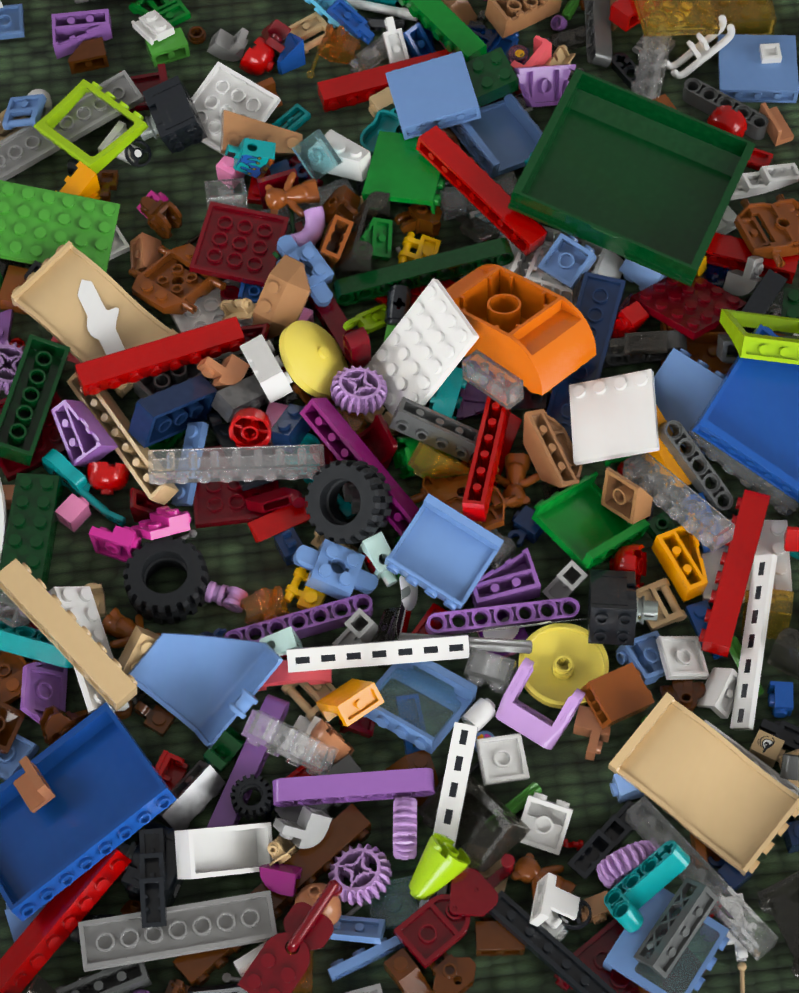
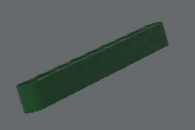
M498 238L341 278L333 283V290L337 303L340 306H348L387 296L391 286L403 285L414 289L428 285L433 278L442 282L465 276L484 264L504 266L514 260V254L507 238Z

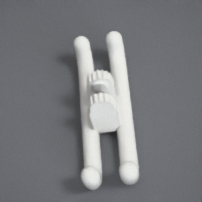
M725 15L718 17V26L705 37L700 32L696 34L698 43L694 44L690 40L687 41L686 44L689 50L674 62L669 60L663 61V66L667 70H672V77L683 79L689 76L733 39L735 27L733 24L727 25ZM727 25V34L710 48L709 43L720 35ZM695 56L697 58L684 70H677V68L683 65L691 57Z

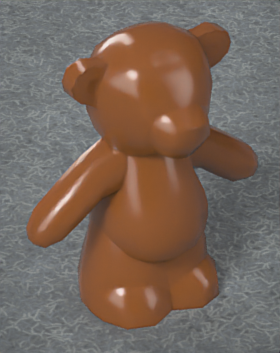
M293 171L289 174L283 189L274 188L270 184L266 185L265 202L271 210V214L277 215L278 210L287 205L299 217H305L304 210L298 204L320 203L315 178L293 186L296 178V173Z
M509 453L505 456L504 460L507 478L496 473L495 482L505 488L502 493L503 498L516 494L518 498V503L507 507L520 508L522 505H529L531 502L530 498L526 496L524 488L539 481L540 477L538 473H534L526 478V474L531 466L529 455L525 453Z
M113 608L110 614L106 615L102 621L105 634L117 639L110 642V647H125L135 626L144 628L143 616L137 614L134 623L130 618H125L118 608Z
M527 853L526 856L521 857L516 862L514 871L511 874L513 880H520L524 884L532 883L533 900L537 882L547 873L556 875L555 886L572 894L577 886L573 882L557 875L564 871L563 865L557 864L541 868L532 853Z

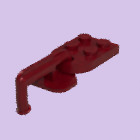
M504 854L501 857L502 867L488 879H485L476 869H465L451 881L450 894H441L433 897L394 929V934L425 969L464 937L469 929L470 916L483 917L497 905L498 893L494 888L512 874L515 863L514 856Z
M331 880L313 906L305 902L293 905L284 918L285 932L272 936L265 943L237 985L248 993H292L309 968L311 961L310 951L323 948L333 934V923L322 912L333 896H339L342 893L340 883L336 880Z

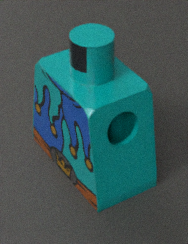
M243 138L238 147L228 144L225 156L234 158L233 168L257 179L263 178L275 160L276 143Z

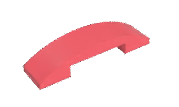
M283 660L258 691H265L269 686L308 682L310 685L332 683V669L288 673V661Z

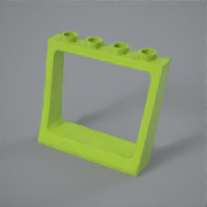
M83 79L33 127L78 162L81 161L98 174L149 126L143 121L144 117L137 111L131 113L129 111L130 107L123 101L117 103L115 101L116 97L109 91L103 93L101 91L103 88L94 81L89 83ZM87 92H91L134 123L132 127L95 156H89L54 130L55 126Z
M721 309L719 322L731 338L741 358L799 365V339L752 334L746 332L743 328H757L761 324L773 331L799 334V319Z

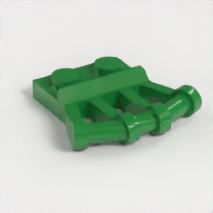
M137 0L128 6L133 14L143 16L150 11L141 6L144 3L148 4L152 11L156 10L173 27L191 18V13L181 0H160L163 3L160 7L153 0Z

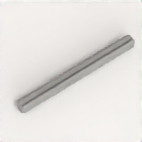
M400 633L398 640L450 635ZM468 637L469 650L525 654L532 652L533 644L531 640Z

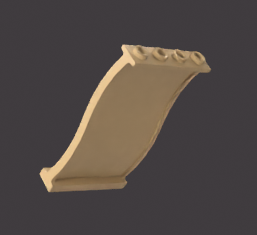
M70 241L65 245H60L51 258L44 260L41 268L36 272H32L27 277L26 282L22 286H17L11 295L12 303L15 307L18 306L30 315L62 345L70 347L69 352L81 363L106 356L100 341L92 337L87 329L88 316L78 298L81 280L93 283L107 310L115 307L119 308L116 331L125 350L179 334L173 328H168L144 309L113 278L75 248ZM133 383L123 384L114 390L117 395L123 398L133 388Z
M668 692L608 766V769L615 774L617 773L650 798L698 840L740 871L743 876L748 871L751 874L761 863L757 859L762 852L765 855L769 853L775 845L772 840L776 834L781 837L790 826L786 823L791 815L796 818L799 814L798 795L766 773L705 721L677 702Z

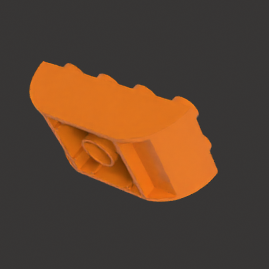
M481 265L446 289L479 335L478 340L464 357L475 360L494 370L496 374L525 386L532 393L544 395L597 355L595 339L588 322L568 299L500 265Z

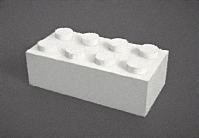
M271 822L174 831L177 879H198L260 872V866L269 864L273 860L267 850L268 844L272 842Z

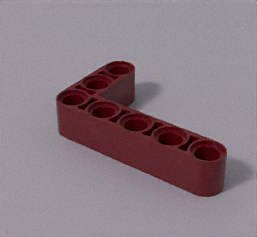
M309 296V303L322 326L340 346L343 356L347 361L348 369L352 365L355 368H359L360 365L364 368L371 361L370 339L365 328L360 327L355 330L346 331L343 325L348 320L334 297H332V301L328 306L318 307Z

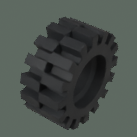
M250 774V778H247L246 775L243 776L242 781L238 779L236 786L233 785L231 788L232 793L230 792L234 811L238 813L239 817L243 818L244 816L249 821L250 818H253L255 821L258 820L259 816L265 817V813H269L271 811L270 807L273 806V792L266 779L263 780L259 775L255 778L254 774ZM257 790L261 794V799L256 805H247L243 801V796L247 791Z

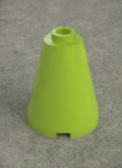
M434 833L429 838L408 885L411 896L416 900H428L471 863L470 857L462 848L457 850L453 846L455 842L440 833Z

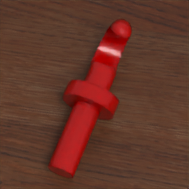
M564 839L562 844L566 848L575 847L577 851L584 846L583 840L580 839L578 842L573 841L567 843L568 839Z

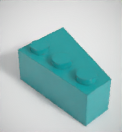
M455 367L431 397L429 409L454 420L457 419L453 414L455 408L460 409L463 397L459 396L461 388H466L469 378L465 376V369Z

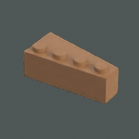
M488 0L485 16L503 39L560 12L562 0Z
M223 110L221 117L222 154H225L228 144L238 147L243 138L276 143L275 157H293L297 155L299 158L302 155L303 134Z

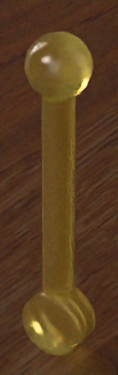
M323 45L317 46V53L311 69L307 71L309 79L315 76L314 69L320 53L324 50Z

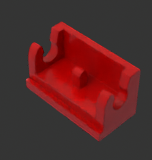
M163 750L155 769L169 789L172 790L185 776L189 765L184 763L185 760Z

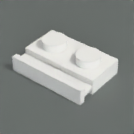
M156 10L147 12L139 17V20L136 22L134 20L131 21L132 27L151 45L156 40L161 41L175 34L174 27Z

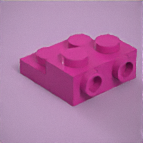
M169 506L158 507L156 512L149 513L150 519L141 520L138 522L139 525L131 526L138 537L154 540L189 531L191 517L188 511L182 512L178 508L170 509Z
M116 525L113 532L104 527L97 528L92 526L89 531L95 553L125 563L128 558H133L132 552L136 548L139 550L142 548L140 546L142 538L138 537L136 532L127 526L120 527Z

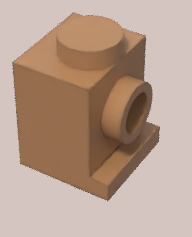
M607 890L583 899L590 905L592 911V918L589 924L592 922L594 925L606 921L608 916L611 920L614 919L604 904V897L608 893ZM586 906L581 909L582 916L580 919L582 923L589 915V910Z

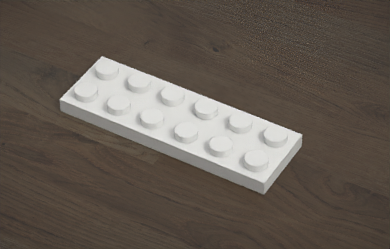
M90 586L53 587L49 591L50 595L55 594L62 603L61 606L65 611L70 610L75 615L76 622L81 627L85 626L92 634L91 638L96 643L100 642L106 648V654L113 659ZM74 667L88 713H92L105 702L107 703V701ZM127 702L118 711H125L130 707L129 703Z

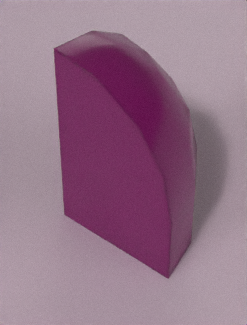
M274 863L271 866L264 864L259 867L260 877L270 891L290 897L295 895L297 890L295 889L296 879L301 878L302 867L288 864L279 865V863Z

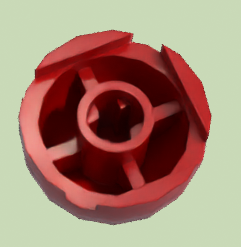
M259 36L253 42L256 46L249 47L239 64L241 65L239 66L240 69L254 76L262 75L265 71L270 72L275 65V62H273L275 57L274 48L265 43L264 37Z
M729 105L717 107L707 119V123L742 138L747 130V123L743 114L739 110L736 112L731 109L732 106Z
M247 407L234 414L229 425L230 439L232 438L238 448L246 451H256L261 446H266L271 439L272 424L268 415L262 410L255 407Z
M90 462L87 464L89 484L94 489L101 491V495L112 496L114 491L122 490L128 483L130 471L125 464H108V462Z
M642 544L622 546L615 553L614 558L610 559L609 564L610 570L635 571V588L643 587L644 583L640 582L641 575L646 577L647 553L642 552V548H645Z

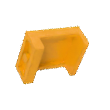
M350 679L318 700L316 704L326 721L339 716L343 725L348 727L384 703V700L374 682Z

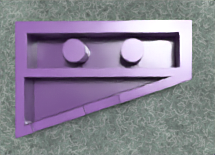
M109 9L51 14L53 48L57 59L72 54L84 40L102 37L104 42L113 38Z
M65 399L51 409L73 466L87 467L88 463L98 462L119 447L83 401Z
M528 547L513 559L510 558L505 561V564L499 568L493 569L482 576L470 595L474 608L515 604L540 597L541 584Z

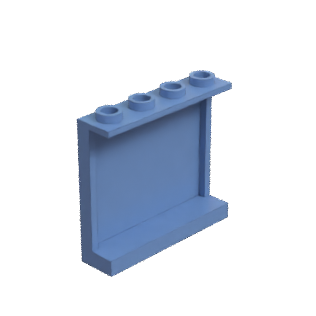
M726 34L718 35L717 42L720 41ZM735 34L733 39L718 51L719 91L739 102L796 103L799 93L796 35ZM779 43L782 55L781 63L762 64L759 52L760 44Z
M462 51L385 73L404 140L421 136L436 125L442 130L481 118L479 104Z
M512 93L506 95L504 100L481 107L480 119L450 127L481 169L485 170L491 178L526 166L524 160L530 157L529 154L534 151L543 133Z
M673 348L654 376L656 405L667 422L676 420L683 425L705 458H707L709 455L708 450L712 444L693 432L692 429L725 378V375L717 370L715 373L708 370L709 365L700 359L697 362L690 358L692 354L681 348L678 351Z
M428 493L421 508L394 549L385 558L384 564L387 565L386 568L393 574L398 575L399 573L406 577L405 580L412 586L416 587L419 585L425 589L424 592L431 598L435 599L438 597L444 601L443 604L450 610H461L502 547L504 540Z

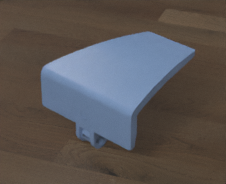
M162 633L128 674L134 677L138 683L137 686L194 731L203 744L210 748L237 716L244 719L247 716L246 712L251 706L259 702L254 695L278 668L283 659L271 646L264 642L206 635Z

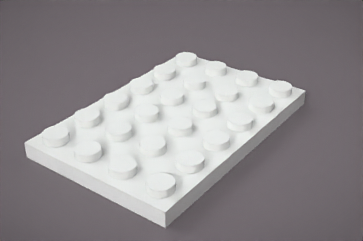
M433 278L364 369L369 367L370 371L377 370V375L383 376L388 390L384 406L393 416L402 397L425 406L478 340L479 335L441 282Z

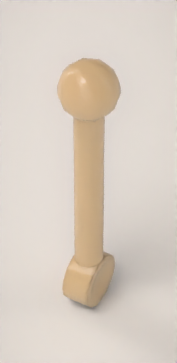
M739 962L737 968L740 970V993H745V970L747 965L745 962Z

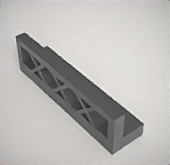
M686 877L633 957L637 961L649 966L660 977L666 979L719 898L707 885ZM691 886L696 888L691 896L686 897V893ZM681 907L682 910L679 915L673 917L674 911ZM668 927L667 933L659 938L662 929ZM654 948L655 951L649 959L645 958L644 956L648 950Z

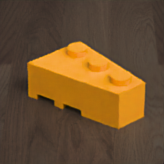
M79 161L76 164L78 169L71 177L67 176L64 179L66 184L59 192L100 200L102 197H100L101 189L97 174Z
M694 521L657 535L651 548L683 602L702 595L708 584L703 558H701L699 551L700 544L696 537Z

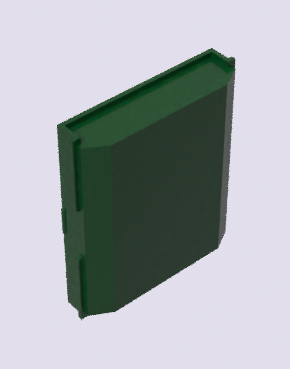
M576 68L512 191L508 208L569 235L577 236L619 254L625 259L691 287L756 144L679 112L677 109L643 97Z

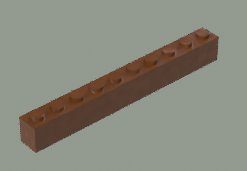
M352 803L331 821L328 831L320 843L311 848L299 849L284 863L302 867L301 878L296 879L295 889L297 890L293 897L271 891L275 920L281 916L282 910L288 904H294L295 897L303 887L311 883H317L318 877L324 872L327 874L331 871L330 864H335L334 857L342 856L341 850L347 852L349 851V845L353 847L359 841L362 843L370 836V831L372 830L370 821ZM262 882L251 893L268 891L269 889ZM246 945L178 956L173 961V964L191 986H202L210 979V974L216 968L218 970L223 968L228 963V958L234 952L236 954L241 952Z

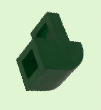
M230 726L222 733L215 744L208 748L203 755V759L212 768L221 773L243 748L246 739Z

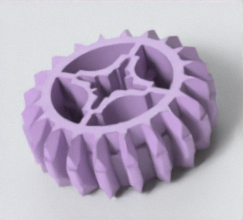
M8 340L5 341L4 345L0 342V392L3 390L6 396L9 393L24 351V345L18 348L16 342L13 345H9Z
M352 365L350 369L344 367L342 371H338L336 376L333 377L330 386L331 397L335 402V406H340L341 411L348 410L349 414L354 412L357 416L359 413H363L366 416L368 412L374 414L376 410H380L384 402H386L388 393L387 384L383 380V376L377 375V370L370 371L369 367L364 369L361 365L359 368H355Z
M409 796L396 797L393 803V856L395 859L409 860L415 859L417 856V800Z
M649 840L635 841L625 847H620V849L606 856L597 865L596 871L599 880L603 883L604 887L613 888L655 852L656 848Z
M358 843L355 849L349 845V851L344 852L341 850L342 856L334 857L335 864H330L331 872L328 873L330 881L336 880L342 886V893L339 895L340 900L344 903L348 901L351 906L357 902L361 907L364 901L371 904V899L374 897L380 900L379 893H386L387 889L385 886L391 885L389 877L392 876L391 864L387 860L385 853L380 852L376 846L372 848L368 843L364 848ZM370 863L377 866L376 872L372 871L369 867ZM344 878L349 879L350 887L343 884Z

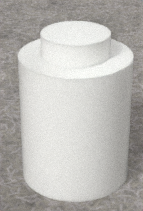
M479 698L461 719L464 724L478 726V733L496 715V705L488 698Z

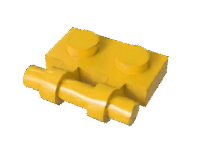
M408 232L402 242L403 248L398 254V264L437 254L441 240L422 234L419 240L415 238L414 232ZM412 248L417 249L416 254L410 252Z
M299 567L293 573L294 578L291 584H288L285 589L286 594L283 600L291 603L293 597L299 599L297 608L302 610L322 605L327 596L326 594L305 586L303 591L298 589L301 581L306 582L309 575L306 572L307 569Z

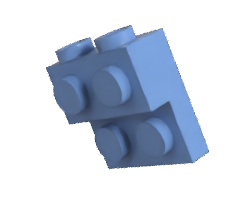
M560 233L538 265V268L573 290L582 275L590 270L597 257L594 254L595 250L585 244L583 247L574 236L569 234L566 236Z
M657 630L634 638V646L620 645L615 651L616 659L620 665L624 664L625 666L633 662L646 686L655 683L660 677L665 676L656 644V639L660 636Z

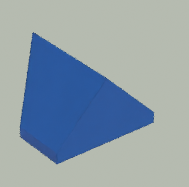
M417 22L403 32L408 54L412 58L436 52L432 32L429 29H425L420 22Z
M293 33L288 34L284 43L285 48L277 60L278 74L280 75L306 64L304 40Z

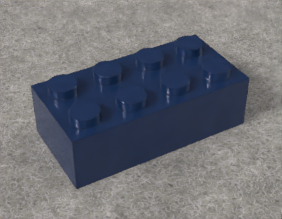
M202 375L189 378L180 384H175L163 391H158L146 398H141L135 404L128 432L146 448L185 431L188 423L208 421L207 414L211 413V405L218 390Z

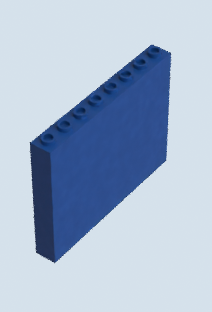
M761 324L752 333L779 337L772 329ZM738 355L692 431L799 503V365L741 358Z
M106 702L31 760L37 766L56 796L38 811L32 813L13 784L16 779L25 773L23 768L0 784V893L10 910L22 922L177 800L117 714Z

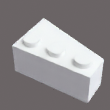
M332 129L309 149L313 170L360 182L366 179L371 163L370 151Z
M261 334L240 346L270 403L293 392L290 383L293 381L287 371L283 373L281 368L284 365L279 356L274 357L272 352L275 349L270 340L265 341Z

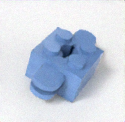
M281 236L276 246L281 257L288 255L304 263L311 290L309 296L318 307L328 306L333 297V292L328 287L334 276L332 269L311 241L299 247L292 236Z
M324 539L318 550L301 545L293 555L295 565L310 571L305 586L338 600L350 597L353 589L369 595L378 585V577L375 574L361 569L365 555L328 539Z

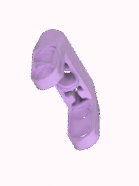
M526 657L505 691L495 717L543 748L552 750L569 725L586 693L577 688L572 696L566 700L555 722L518 700L533 672L534 661Z

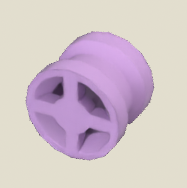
M210 581L205 592V602L211 603L213 601L218 606H223L222 602L224 598H227L226 592L229 586L224 584L220 586L216 582Z
M228 587L226 592L227 598L223 599L222 605L230 611L242 612L244 608L243 602L247 600L248 593L238 587Z

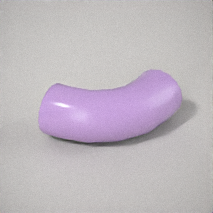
M323 206L303 211L305 216L304 228L300 232L290 234L299 247L309 241L315 246L322 238L325 228Z

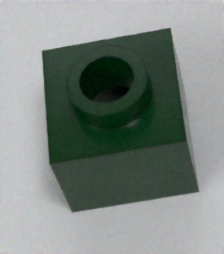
M662 512L648 521L650 525L646 532L655 540L657 535L675 529L677 526L665 512Z

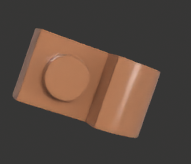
M231 354L223 360L222 364L207 356L199 362L196 369L200 370L205 377L213 379L212 385L217 390H221L240 382L250 365L234 354Z
M579 705L573 734L590 738L585 759L594 761L595 755L601 754L603 742L608 743L610 727L602 730L591 708Z

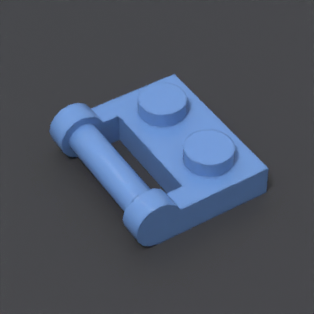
M44 94L11 97L2 121L4 130H12L14 127L23 126L33 127L41 120L47 100ZM31 116L30 118L14 119V117Z

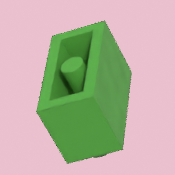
M181 27L174 29L175 34L161 41H154L153 45L145 40L147 52L154 68L158 67L157 64H167L190 56L188 42Z

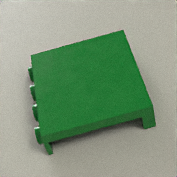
M379 131L362 191L364 206L372 207L374 200L431 206L432 214H435L436 207L440 206L441 203L440 191L445 188V178L416 150L418 137L404 140L402 133Z
M597 472L589 476H583L578 484L568 486L561 492L556 491L547 500H540L535 505V512L532 516V519L584 572L589 571L615 555L622 546L633 544L643 538L650 525L645 519L632 525L602 506L603 491L594 483L598 476Z

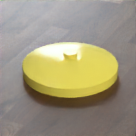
M306 320L295 321L282 331L279 339V352L283 365L290 377L308 394L317 398H332L330 386L333 377L336 376L338 371H342L344 367L348 368L347 361L336 340L321 326Z
M570 623L549 624L533 632L526 639L532 641V652L530 654L520 653L518 668L526 657L534 661L533 672L524 686L526 691L538 702L557 709H562L568 697L572 696L577 688L581 689L589 681L609 672L608 655L603 644L588 643V630ZM585 697L583 698L580 705L587 704Z

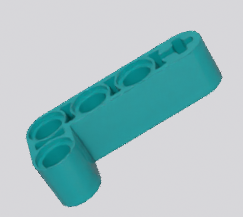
M0 621L1 651L63 668L74 667L40 630L9 621Z
M674 840L665 842L606 894L604 904L611 915L626 931L631 933L637 931L644 921L639 908L687 868L690 863V856Z

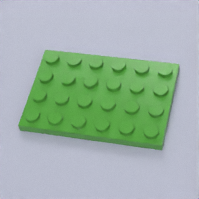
M0 180V258L27 264H33L36 260L42 264L44 260L51 258L60 245H65L70 241L75 248L107 273L120 204Z

